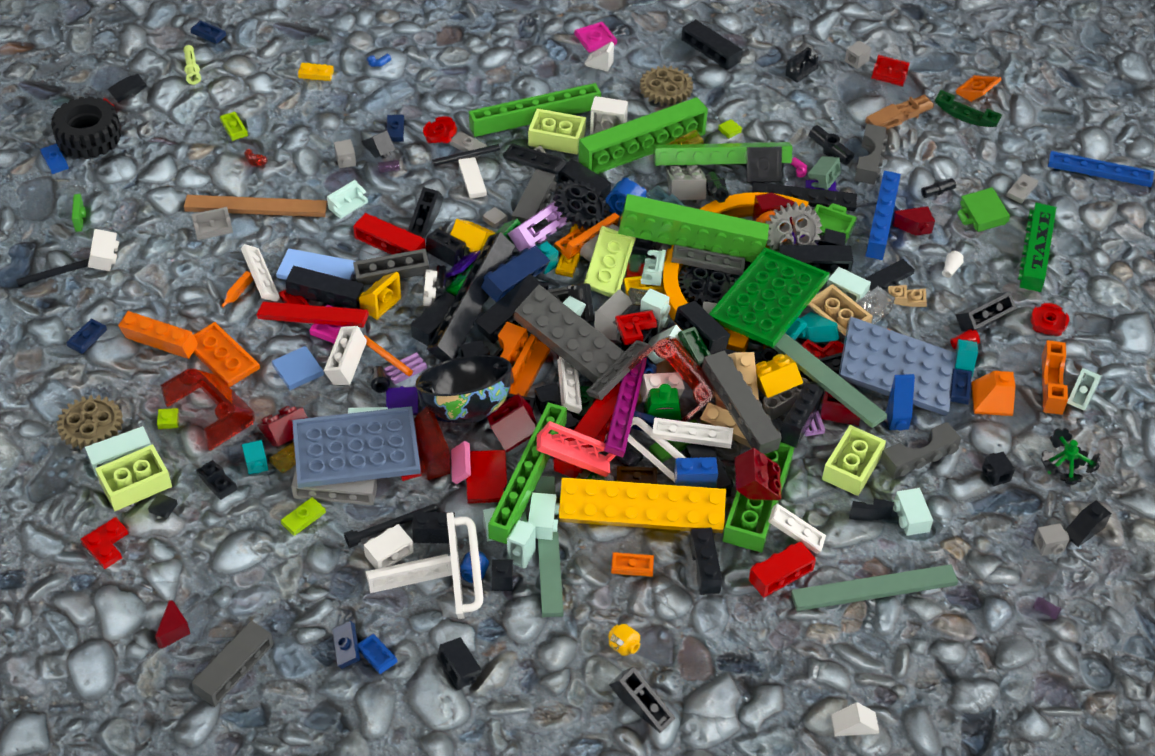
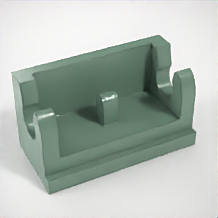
M822 156L808 173L809 178L817 179L819 182H813L811 184L813 187L824 188V190L830 188L841 174L839 158Z

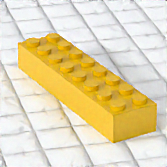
M562 478L559 522L680 531L712 528L713 533H723L726 489Z

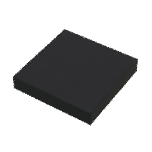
M747 147L746 182H782V147Z

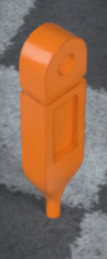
M245 271L228 290L226 299L221 305L222 307H225L228 303L235 302L252 283L253 277L251 272Z

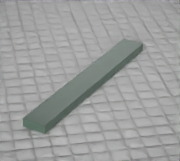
M786 333L773 347L778 353L787 354L796 362L798 369L871 428L887 418V413Z
M555 476L540 477L535 487V493L556 494ZM557 529V532H553L552 540L538 539L542 617H563Z
M950 564L791 590V596L796 611L957 586L958 579Z

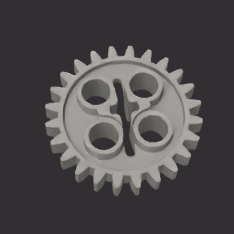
M795 202L792 207L787 203V208L781 205V211L775 209V215H769L771 221H765L766 224H769L767 245L776 252H778L779 245H817L815 240H820L818 234L822 233L820 217L809 205L805 207L804 203L798 206L797 202ZM790 217H792V224L794 226L793 230L790 223ZM792 232H794V236H795V238H796V243H795V244H794V237H793L792 234H791Z

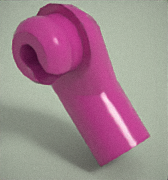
M794 157L790 164L796 168V175L800 178L807 175V165Z

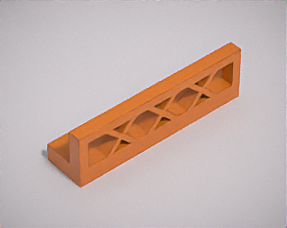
M613 213L595 226L588 228L587 231L583 226L581 229L577 228L555 242L553 247L566 258L571 259L580 253L585 243L599 234L601 226L608 227L611 224L617 226L620 217Z
M532 334L512 368L514 383L511 384L509 394L516 395L519 393L521 396H527L551 350Z

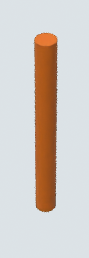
M364 335L367 340L366 345L407 376L413 374L411 368Z

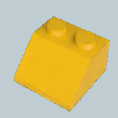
M456 219L450 235L465 242L466 247H469V251L474 253L481 250L488 237L496 232L471 221Z
M394 272L383 276L366 292H363L359 297L360 309L368 310L369 316L378 320L401 299L399 273Z

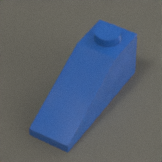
M914 374L894 375L885 411L887 413L889 430H909L913 411Z

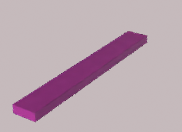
M648 353L621 380L604 448L605 452L623 457L625 454Z

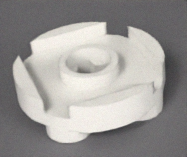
M426 269L423 306L430 307L435 302L437 271Z

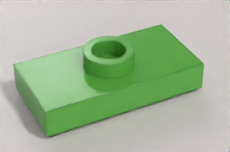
M74 194L72 222L75 231L79 232L83 229V218L86 217V209L83 205L81 194Z

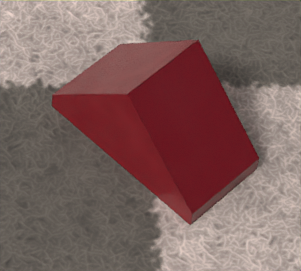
M169 600L155 636L158 647L162 649L191 634L188 622L172 600Z

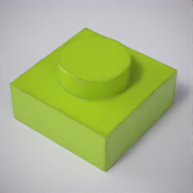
M178 408L158 409V429L178 428Z

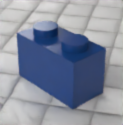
M716 457L676 458L674 469L675 485L716 488L718 479Z

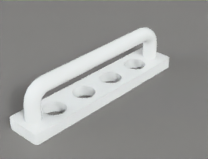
M633 417L631 427L637 425L652 438L653 428L641 418ZM629 434L628 442L675 482L674 473ZM652 438L675 459L686 458L667 440Z
M453 512L447 513L455 606L458 619L465 618L464 613L478 610L483 603L477 531L475 522L468 517H454ZM466 525L468 527L475 601L470 604H463L456 526Z

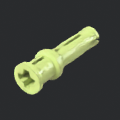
M187 45L183 49L186 61V80L189 84L195 85L201 81L200 68L196 64L194 48L191 45Z

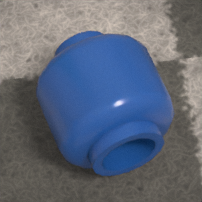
M479 551L481 579L483 580L489 568V561L485 554ZM468 552L464 555L460 564V574L465 581L473 583L471 555Z

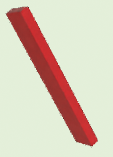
M263 301L256 315L258 319L358 326L364 328L369 312L365 309Z

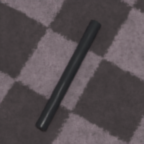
M495 144L433 159V165L437 166L458 161L459 159L500 151V146Z
M89 259L16 279L18 286L84 268L88 266Z

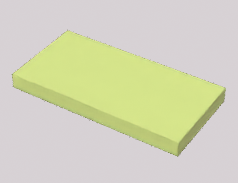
M601 226L584 283L590 284L591 291L611 297L621 289L635 237L618 234L616 230Z

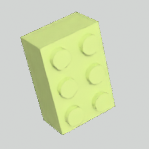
M536 109L528 130V146L538 147L541 145L543 149L578 155L579 139L584 138L586 133V117Z
M850 425L825 464L822 480L859 496L881 459L886 441Z
M153 444L95 468L99 483L114 511L172 487L169 472Z

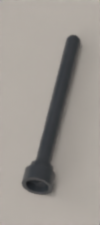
M431 504L413 512H436L438 506ZM413 512L359 532L357 530L347 531L344 533L346 544L349 548L357 546L361 539L383 532L388 528H393L398 524L401 525L412 521Z

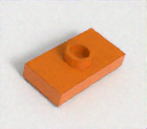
M613 552L611 574L653 577L654 555Z

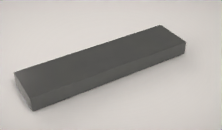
M674 245L671 262L736 275L744 273L745 258Z
M636 340L586 391L590 397L602 400L652 349L650 344Z

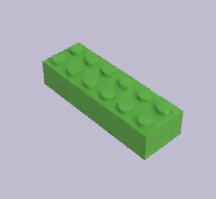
M780 442L778 450L764 454L780 467L781 493L795 448ZM737 491L724 528L722 542L762 553L771 527L768 520L773 506L779 503V500L748 499Z

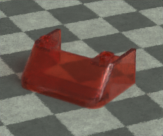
M667 336L639 356L628 368L632 370L653 352L658 357L667 359L691 387L693 398L699 404L681 420L686 422L711 401L717 393L702 371V368L675 337Z
M191 368L161 384L167 407L199 388L218 405L215 408V414L219 420L204 428L207 447L210 451L255 422L254 411L216 374Z

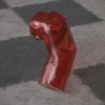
M250 149L244 152L250 165H266L267 158L265 156L254 154Z

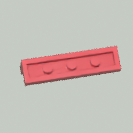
M551 421L537 434V451L604 477L610 474V461L616 455L609 453L605 456L599 453L604 451L606 443ZM550 430H554V431L558 432L559 434H553V435H551V434H549L548 432H549ZM565 438H574V439H576V440H575V441H567V440H565ZM587 444H589V445H592L593 447L584 448V447H582V445H587Z

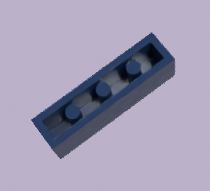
M536 245L530 249L526 248L518 257L513 256L507 264H501L496 271L488 272L483 278L485 281L481 288L497 303L529 274L536 277L544 272L550 260Z

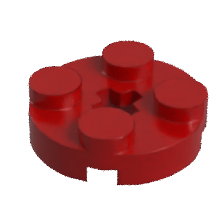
M448 116L437 117L435 122L431 123L429 121L426 123L423 133L427 143L430 144L449 143L452 140L451 137L457 132L455 121Z
M1043 303L1040 307L1036 306L1033 309L1030 320L1035 332L1058 337L1067 329L1069 315L1067 312L1065 314L1062 311L1063 308L1056 304Z

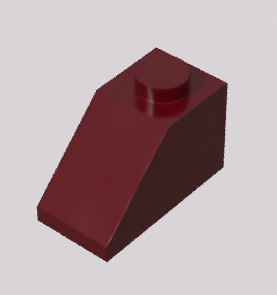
M928 206L894 211L892 220L894 227L915 236L932 233L935 219Z

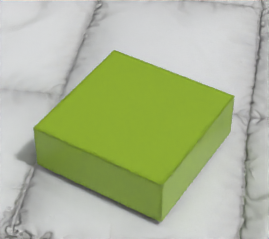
M730 119L718 125V130L730 139L741 133L742 127Z

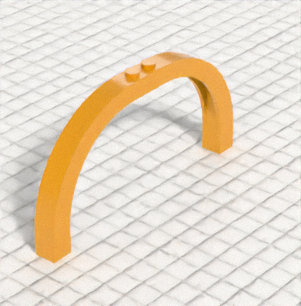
M767 193L730 195L723 203H718L717 200H714L700 209L733 217L753 216L755 195ZM777 194L779 196L797 202L798 206H800L801 203H804L805 207L808 206V201ZM671 245V249L668 248L665 256L662 294L670 297L669 305L671 308L668 314L674 321L677 308L688 302L684 298L678 282V276L684 264L671 262L674 247ZM724 328L730 334L726 349L746 352L749 337Z

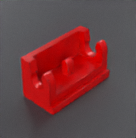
M878 55L872 79L903 86L910 63Z

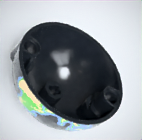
M473 355L445 361L429 368L417 378L415 385L420 405L427 407L438 417L457 423H475L494 413L504 403L511 384L514 383V377L509 360L494 355Z

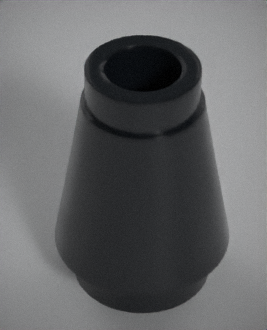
M375 366L372 369L371 388L377 393H384L388 390L390 381L383 367Z

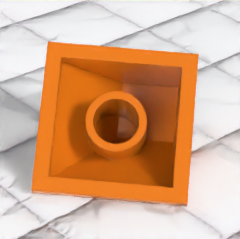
M993 371L971 382L974 414L1013 416L1015 398L1014 372Z

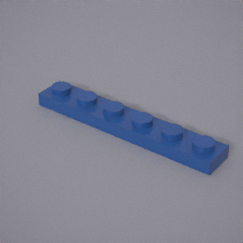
M1055 151L1050 152L1048 167L1140 186L1151 187L1153 183L1154 171Z

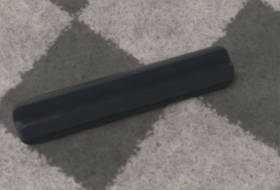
M437 265L436 293L443 295L446 293V266Z

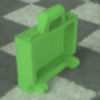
M993 187L961 196L960 205L963 209H960L957 215L963 225L973 224L974 229L980 232L1005 225L1009 222L1010 215Z
M834 203L828 208L817 204L814 210L821 219L822 227L820 229L822 233L820 234L823 235L825 228L845 233L846 244L855 227L857 217L846 214V207Z

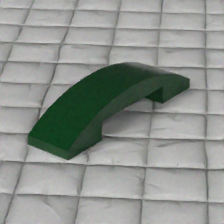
M940 90L935 103L946 113L963 122L982 127H997L1003 115L988 108L984 113L954 101L955 95Z

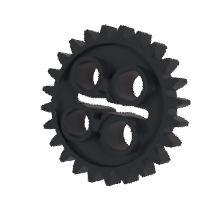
M569 179L567 182L564 181L560 184L553 198L556 201L554 206L558 207L556 211L562 213L560 217H566V223L571 221L572 226L578 225V229H581L583 226L586 231L608 216L606 214L608 212L606 208L607 203H603L605 198L599 197L601 193H596L595 187L591 189L589 183L584 185L583 181L578 183L576 179L573 182Z
M690 266V269L685 267L684 271H681L678 282L684 298H688L687 302L696 301L703 308V302L718 303L734 285L735 277H731L732 274ZM711 276L707 295L704 296L707 277Z

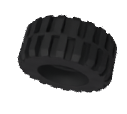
M88 96V98L79 97L76 100L71 99L68 103H63L61 108L58 107L51 119L53 134L59 149L68 156L73 155L78 159L80 157H84V159L96 158L101 154L108 153V150H112L118 144L122 133L115 107L108 101L98 97L97 99L92 96Z

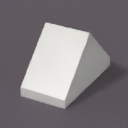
M610 42L589 54L584 64L588 67L608 71L613 63L614 43Z
M857 702L831 715L834 736L879 734L876 713Z

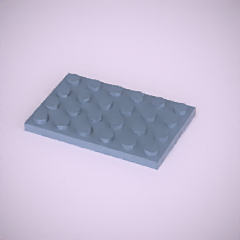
M850 317L838 375L849 383L889 396L894 375L914 374L913 405L946 416L950 408L953 368H955L956 353Z
M412 406L292 420L298 488L421 474Z

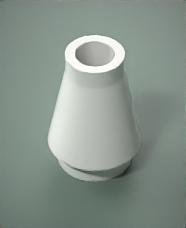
M951 251L947 254L942 271L943 276L951 278L963 264V255L961 253Z

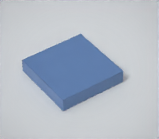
M306 346L272 360V366L289 390L324 375L323 369Z

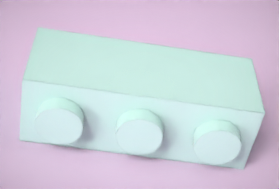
M142 426L98 443H93L86 446L85 449L95 476H97L95 468L151 445V442Z

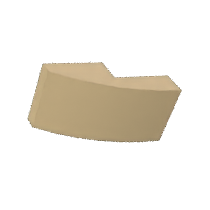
M907 285L888 286L890 303L909 307H927L926 289L907 290Z

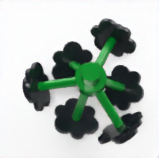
M1057 428L1050 437V441L1055 448L1065 446L1064 451L1055 455L1053 452L1044 450L1041 461L1048 474L1060 477V480L1065 481L1068 485H1075L1077 482H1081L1083 476L1075 474L1074 469L1084 466L1087 462L1086 472L1093 473L1101 465V454H1095L1092 459H1089L1088 453L1077 447L1078 442L1071 440L1072 434L1067 428ZM1063 461L1069 464V474L1061 473L1058 468Z

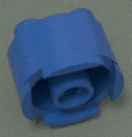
M623 178L616 183L606 197L610 213H616L621 218L627 194L646 198V189L628 178Z

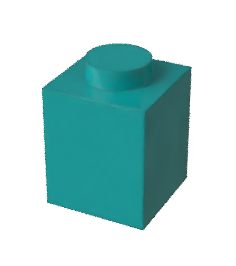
M262 440L242 444L248 474L268 471Z

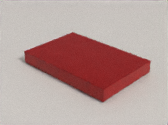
M505 450L470 451L471 476L467 478V504L499 502L505 491L503 489L507 484Z

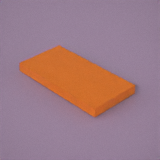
M216 322L193 334L198 343L193 353L227 387L230 388L260 369V364Z

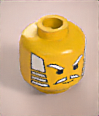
M616 625L610 630L608 635L609 645L619 654L628 656L639 650L640 634L629 625Z

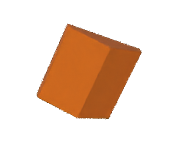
M973 75L955 92L972 102L986 94L999 83L1001 77Z

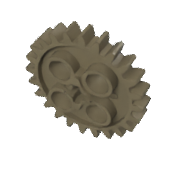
M665 65L663 68L657 66L656 70L651 68V72L646 71V74H642V78H640L641 94H644V98L649 97V102L654 100V104L660 102L661 106L664 103L667 106L670 103L676 105V102L682 103V100L687 101V97H691L693 91L692 78L688 77V73L684 74V70L678 71V67L672 69V66L666 68Z
M90 395L87 400L82 396L80 402L74 399V405L68 403V409H62L63 414L58 415L59 421L56 422L61 440H65L66 445L71 444L73 449L79 446V449L82 450L84 446L109 439L112 435H119L117 430H122L123 416L119 405H115L114 400L109 401L108 397L101 400L100 395L93 399V396Z

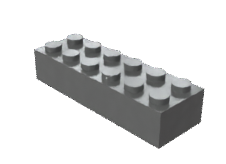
M538 285L514 311V320L526 328L527 331L593 383L624 353L622 349L541 285Z

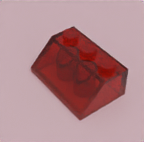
M425 407L414 418L421 473H425L427 480L451 474L449 447L435 414Z

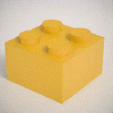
M778 354L771 361H762L756 364L757 386L767 398L803 384L796 362L787 354Z

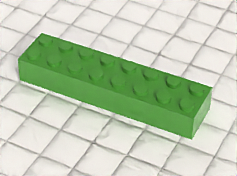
M696 97L579 139L578 163L599 174L653 154V145L681 144L703 136L706 132L708 109Z
M627 194L620 218L618 234L673 246L679 245L745 258V261L753 262L766 246L769 224Z

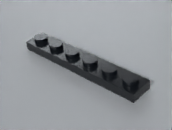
M753 182L752 192L774 193L808 201L810 207H816L818 204L828 208L834 203L846 207L847 211H856L857 193Z

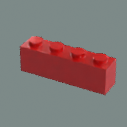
M367 213L353 225L355 239L391 255L426 249L425 239L421 236H417Z

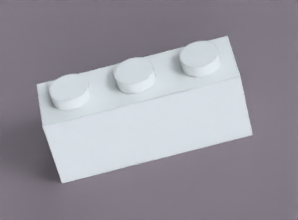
M358 326L341 327L324 368L325 374L333 385L351 384L367 342Z

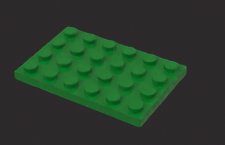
M765 247L709 314L721 326L773 348L827 282L830 273Z

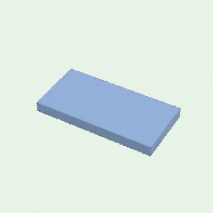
M288 248L276 275L277 278L286 280L294 265L352 280L354 276L353 262L355 261Z

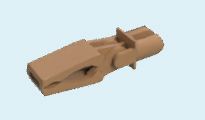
M925 94L914 99L910 96L909 100L903 103L891 104L867 116L865 121L866 124L889 129L901 125L908 119L914 117L918 119L919 114L933 109L934 104Z

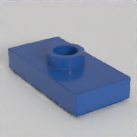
M57 144L40 149L52 174L69 169Z
M374 633L358 643L360 654L379 674L398 662L396 656Z

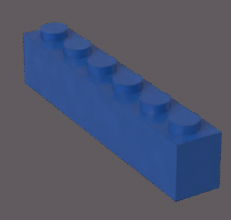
M884 171L865 257L879 260L884 258L901 177L900 173Z

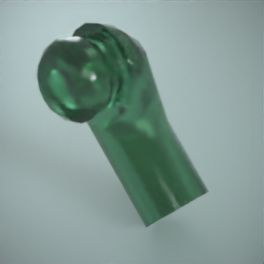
M634 254L630 256L629 270L638 272L641 263H645L646 255Z

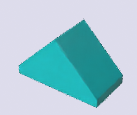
M958 339L955 369L972 371V377L978 355L977 342Z

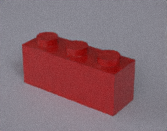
M801 541L795 545L791 544L784 551L772 554L762 563L754 564L750 569L749 581L760 595L765 598L814 571L816 558Z

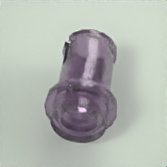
M393 159V161L378 162L380 173L397 172L400 170L399 160Z
M1038 596L1033 608L1036 609V612L1039 610L1056 620L1062 608L1044 600L1045 597L1041 598Z

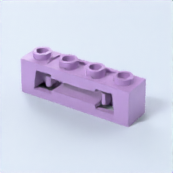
M555 202L549 204L508 233L519 252L526 248L534 247L536 245L535 242L540 243L547 238L546 234L550 236L557 231L556 227L561 228L567 224V218H561L562 213L556 211L558 207L554 206ZM544 218H546L547 222L552 221L537 232L532 227Z

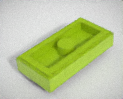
M235 111L219 116L232 141L248 136L246 128Z
M311 497L281 519V524L295 536L324 515L326 509Z

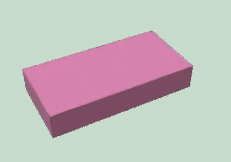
M466 441L451 450L452 482L455 484L471 476L470 443Z

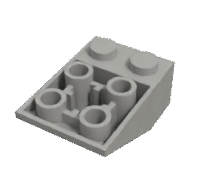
M699 165L665 166L671 201L706 200V177Z

